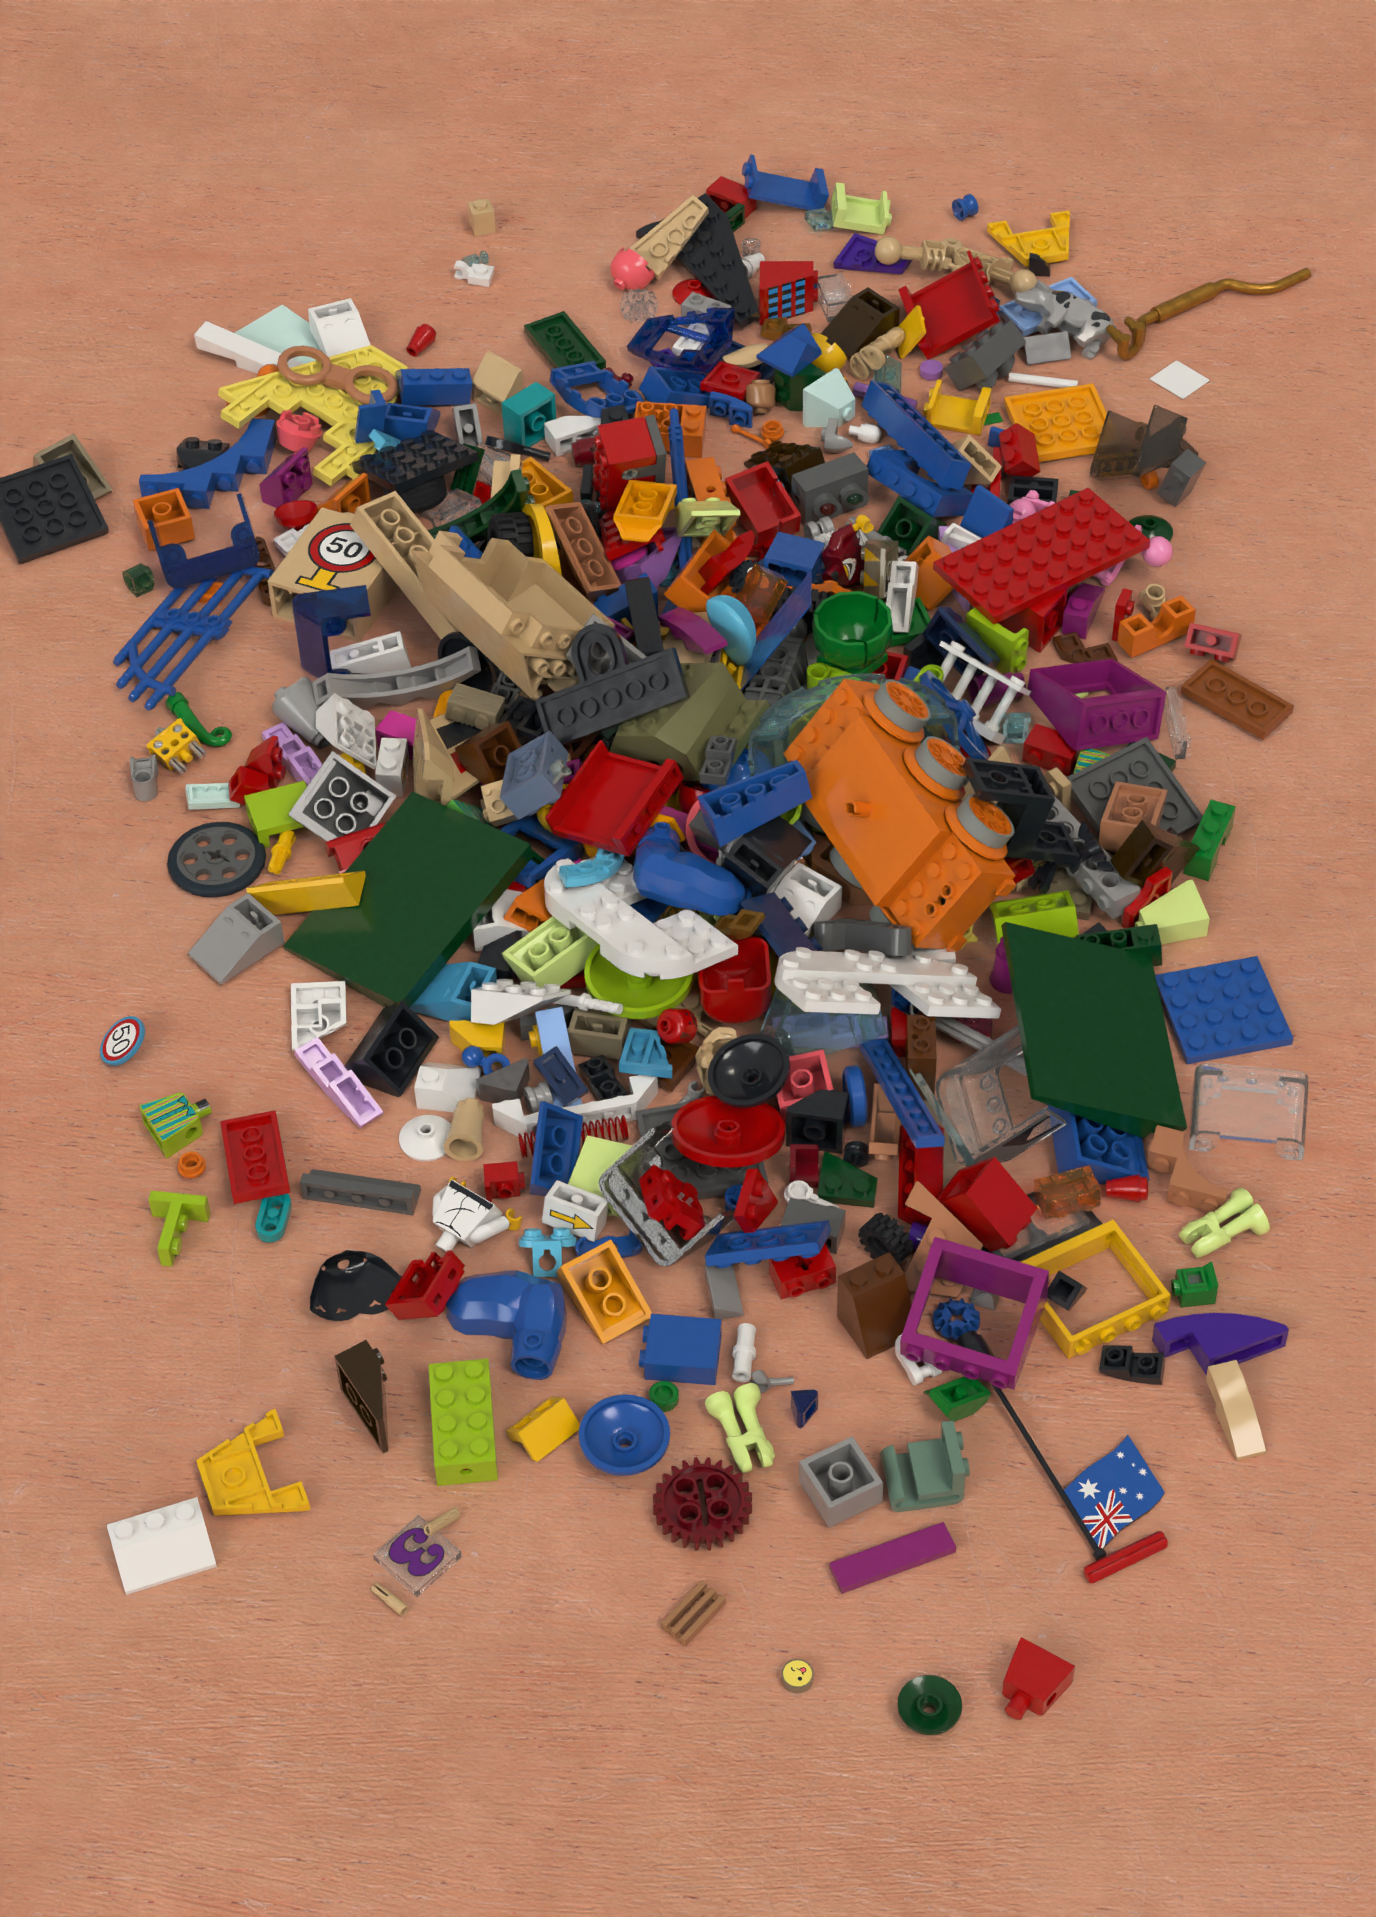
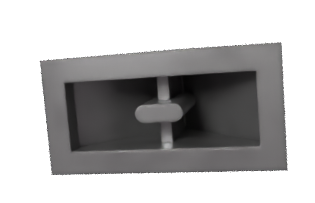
M524 1058L476 1079L478 1098L481 1101L490 1103L520 1099L521 1102L524 1094L523 1088L527 1087L530 1080L528 1060Z

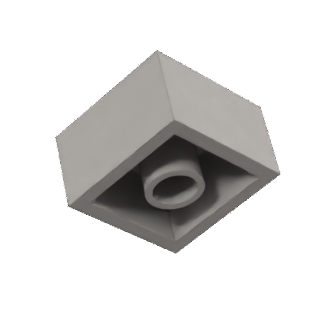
M853 1436L799 1461V1482L829 1528L882 1503L883 1482Z

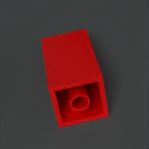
M1068 588L998 623L1014 634L1023 628L1029 630L1028 646L1041 653L1063 625Z

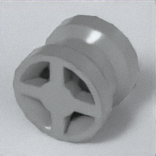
M546 1081L540 1082L538 1086L533 1088L530 1086L523 1088L524 1098L531 1114L538 1112L541 1101L553 1104L552 1095Z

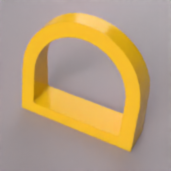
M525 504L522 512L526 514L532 528L534 542L533 557L545 560L562 576L557 545L546 510L542 504Z

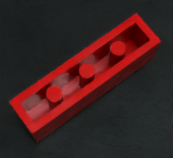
M900 1125L898 1218L910 1225L914 1221L929 1225L932 1218L905 1206V1203L916 1181L920 1182L935 1198L942 1192L944 1146L915 1148L903 1125ZM938 1125L944 1135V1128Z

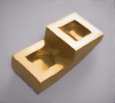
M787 317L767 318L764 320L760 333L762 337L775 341L785 332L801 324H788ZM804 323L809 332L811 333L812 328L810 323Z
M741 909L738 915L728 914L720 916L713 927L730 940H741L752 936L766 916L762 912Z

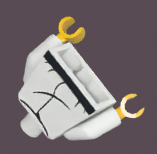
M450 1177L449 1184L433 1197V1223L443 1231L435 1245L444 1252L453 1250L458 1241L472 1248L476 1244L507 1229L511 1231L518 1230L521 1227L522 1216L514 1218L515 1210L512 1208L506 1211L505 1216H501L503 1213L493 1203L467 1189L466 1181L459 1184L456 1177Z

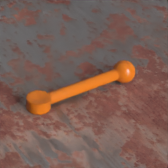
M734 424L731 427L733 433H740L762 443L766 449L772 443L768 438L764 440L741 429L738 424Z

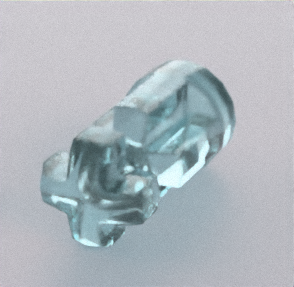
M483 250L480 251L479 256L475 253L462 258V261L469 267H472L473 263L480 264V261L483 264L488 263L489 256Z

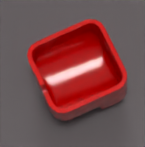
M752 937L732 940L738 945V955L698 971L700 1003L705 1014L713 1020L725 1024H741L760 1018L769 1009L772 1000L769 950L767 942L761 938Z

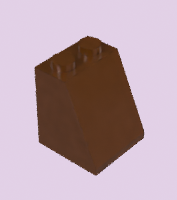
M890 1252L838 1276L837 1317L866 1359L894 1347L896 1339L903 1333L912 1304L905 1273Z

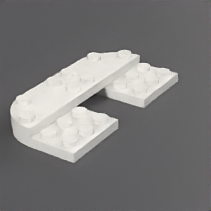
M596 856L587 860L593 861L596 858ZM569 858L557 861L556 865L546 874L544 880L545 905L549 913L568 929L574 927L581 929L600 944V954L628 974L642 978L645 977V973L649 976H660V979L679 978L738 955V945L691 909L680 911L675 915L651 923L629 906L646 899V897L641 896L633 880V865L625 859L620 870L613 876L585 886H564L559 876V868L562 865L575 864Z
M797 947L796 951L780 956L774 979L775 986L804 1012L879 1014L881 1004L872 997L870 992L861 988L859 983L889 984L926 1016L999 1019L1001 1008L992 1001V998L981 993L979 988L975 986L977 977L968 972L967 966L962 964L952 965L934 960L931 955L926 953H916V956H890L874 950L868 953H860L851 949H846L844 952H824Z

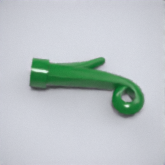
M176 692L174 696L167 698L165 702L167 708L172 714L176 715L177 719L181 718L185 726L202 742L217 747L226 745L232 738L231 730L223 726L217 727L211 733H208L189 707L188 700L181 692Z

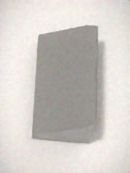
M705 1261L704 1272L714 1319L744 1316L733 1266L727 1268H718L717 1265L707 1267Z

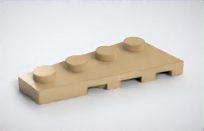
M692 195L629 249L643 257L648 262L646 268L649 272L653 269L655 278L660 280L709 213L708 207Z

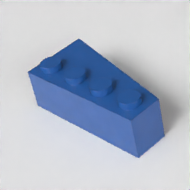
M794 760L697 796L704 822L721 847L812 798L804 768L798 760Z

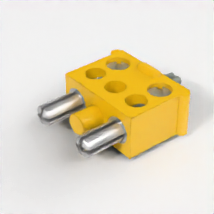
M181 718L166 728L159 727L156 729V736L146 745L151 755L156 754L157 759L168 770L172 771L175 768L180 774H184L187 771V768L181 762H191L193 759L192 753H195L199 758H204L202 754L206 756V751L201 747L197 736L185 726Z

